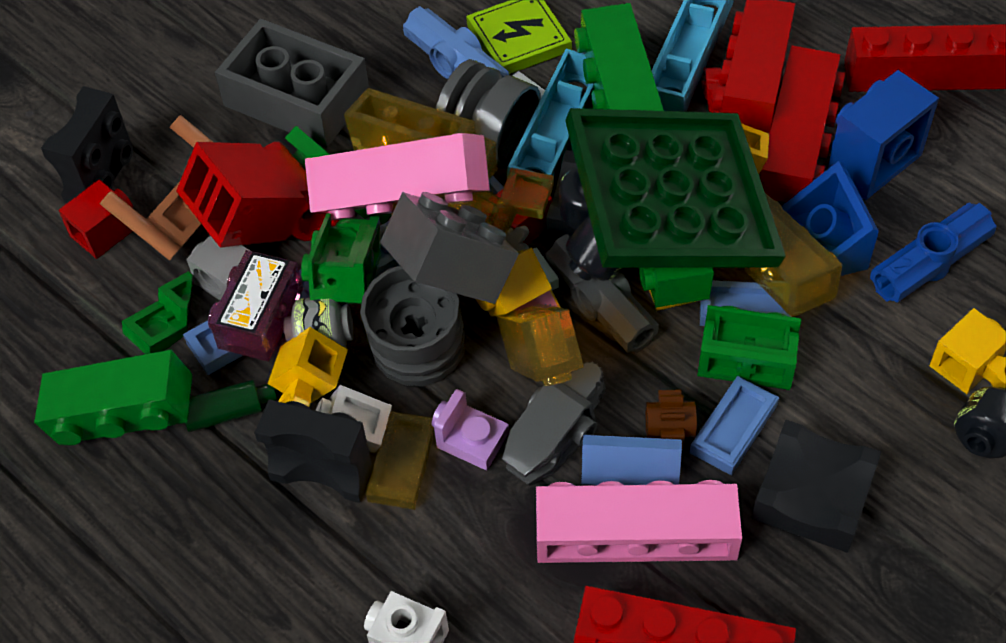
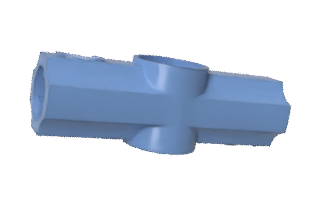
M417 7L410 12L407 21L403 24L404 35L429 55L434 68L446 79L450 77L459 64L468 59L476 60L485 64L486 67L499 70L502 77L509 75L508 70L482 51L479 40L466 27H461L458 30L454 29L429 8Z

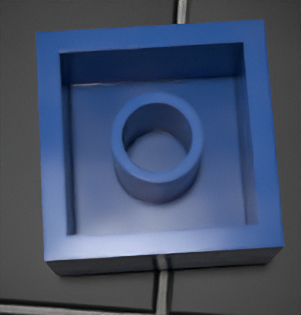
M900 70L894 72L884 81H876L869 88L866 95L855 103L849 102L838 113L836 117L837 129L835 138L829 148L831 156L828 169L838 161L844 163L860 196L867 200L922 155L939 97Z

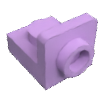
M458 389L454 391L448 402L442 401L438 405L432 418V427H434L438 449L486 471L509 435V424L467 406L466 393Z

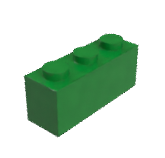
M172 350L43 373L34 423L58 445H76L84 440L101 437L117 438L121 437L124 433L147 429L162 430L170 425L187 423L192 372Z

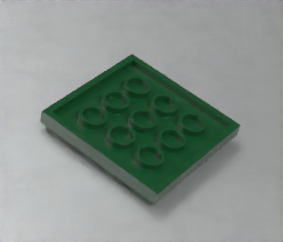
M569 109L565 122L603 268L779 267L786 255L738 113Z

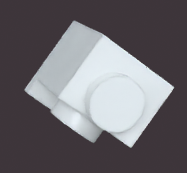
M393 591L390 592L385 603L378 600L373 603L364 622V629L369 631L367 634L369 643H443L449 632L445 610L438 607L435 610ZM399 620L409 624V626L403 629L395 628Z

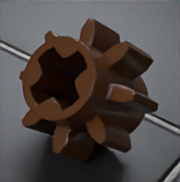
M658 390V401L646 402V437L681 439L683 450V439L696 437L697 417L695 401L683 402L681 390Z

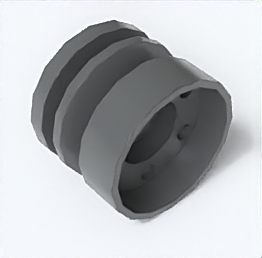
M468 59L459 64L453 71L441 91L433 120L434 135L436 137L458 133L484 135L487 163L498 168H507L540 102V91L533 84L514 76L506 75L502 77L499 70L486 67L485 64L476 60Z
M401 266L386 270L371 282L362 297L360 314L376 366L384 375L405 386H426L441 381L453 372L464 355L466 342L460 301L457 293L414 282Z

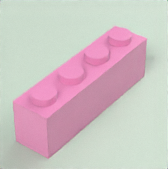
M458 133L305 159L310 213H330L331 221L356 218L355 210L365 208L367 215L393 213V204L398 203L402 192L420 197L422 192H427L440 198L445 197V201L448 204L472 202L473 193L490 191L484 135Z
M704 480L697 484L674 485L668 481H653L647 485H623L620 482L607 481L597 486H574L567 482H555L548 486H536L538 563L738 560L742 542L737 484H723L717 480Z

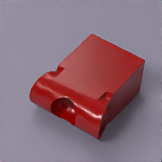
M280 141L272 142L264 148L261 144L196 142L176 190L220 248L283 241L291 234L297 239L311 241L313 231L320 230L326 213H310L306 170ZM332 220L331 225L335 226L339 220Z

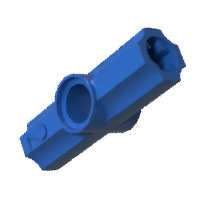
M980 202L978 204L967 203L940 223L934 222L922 226L914 241L872 269L870 279L874 283L876 292L885 301L891 300L898 303L926 282L938 281L944 278L953 263L994 235L997 226L993 222L991 212Z

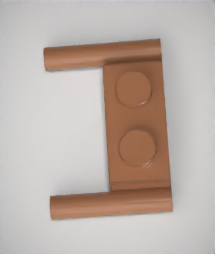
M181 115L170 126V129L193 148L196 142H213ZM179 183L147 219L112 191L100 203L101 206L169 261L201 225L200 221L176 192Z

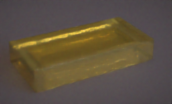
M390 411L382 444L378 449L366 492L368 502L415 510L435 433L434 427H432V418Z

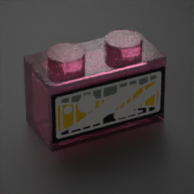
M248 250L245 251L239 265L234 266L228 275L227 288L220 302H215L209 313L208 325L212 330L218 349L270 361L284 331V317L291 316L293 305L300 298L304 289L297 262Z

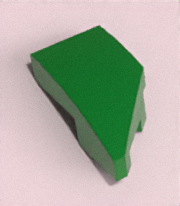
M188 271L158 288L157 302L122 321V333L143 353L150 354L164 351L180 340L183 334L187 332L193 275Z

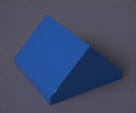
M836 162L772 213L804 282L808 284L869 268L879 230L844 163Z

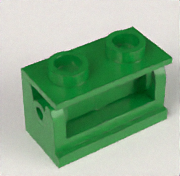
M326 213L320 230L313 231L310 254H304L302 259L301 277L303 281L309 282L310 300L333 299L336 302L362 303V297L374 279L381 258L380 217L371 216L370 220L342 219L336 222L335 226H332L331 214Z
M708 305L697 376L726 381H734L739 376L754 385L790 390L797 363L801 318L788 317L776 312L760 313L741 310L734 306L719 307Z

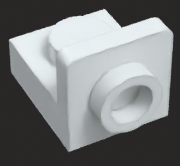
M339 385L329 399L321 398L315 411L331 415L336 412L345 413L354 417L357 421L363 422L368 449L370 452L375 453L382 444L392 405Z

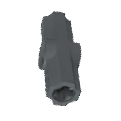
M565 234L555 240L551 249L546 252V261L571 289L573 300L582 315L590 321L597 319L626 352L635 351L637 353L648 346L652 338L658 334L659 324L632 296L631 288L623 273L619 271L613 279L607 281L595 278L586 281L575 274L569 266V262L572 259L567 253L566 243L570 236Z

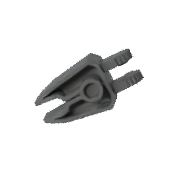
M587 361L584 364L581 363V366H577V370H574L564 383L555 377L548 380L544 386L539 387L534 392L526 410L511 428L502 459L507 463L506 469L528 486L553 475L579 446H583V435H594L598 426L594 409L600 403L599 399L603 398V394H606L603 371L601 367H598V363L594 364L593 361L591 363Z

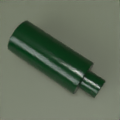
M254 380L191 396L188 421L185 423L187 430L192 432L261 413L262 404L267 403L268 400H277L275 388L268 384L256 387Z

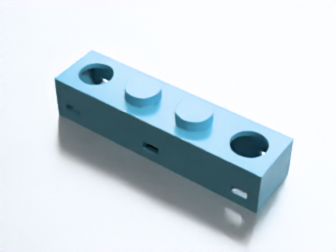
M683 0L652 69L664 111L687 112L703 75L704 68H706L731 10L733 0ZM703 5H714V6H716V7L718 8V11H717L715 17H714V8L706 7V6H703Z
M566 48L508 165L506 186L522 174L550 195L560 173L565 150L570 151L572 148L565 122L569 109H589L592 102V90H595L593 84H586L583 71V59H586L585 54ZM581 82L584 85H586L587 90L584 96H582V87H578L569 83ZM531 169L539 170V171H541L542 173H544V175H543V174H540V173H537V172L530 171V170H531Z

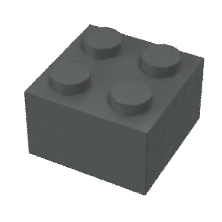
M402 192L380 241L414 282L493 304L496 303L519 255L505 241L506 233L485 221L487 218L485 213L464 204L461 205L460 209L449 207L445 200L427 192H422L420 197Z

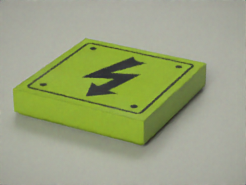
M509 0L466 16L467 26L479 40L482 50L508 70L509 74L563 55L566 48L572 50L571 39L544 0Z

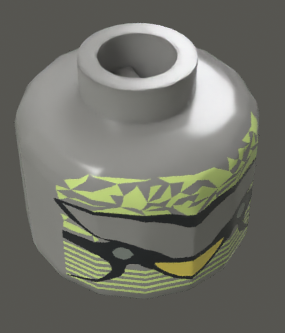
M310 297L301 298L294 303L291 316L284 317V333L287 342L297 337L309 327H312L345 348L347 341L354 339V326L349 304L342 305L341 302H336L333 299L310 300Z

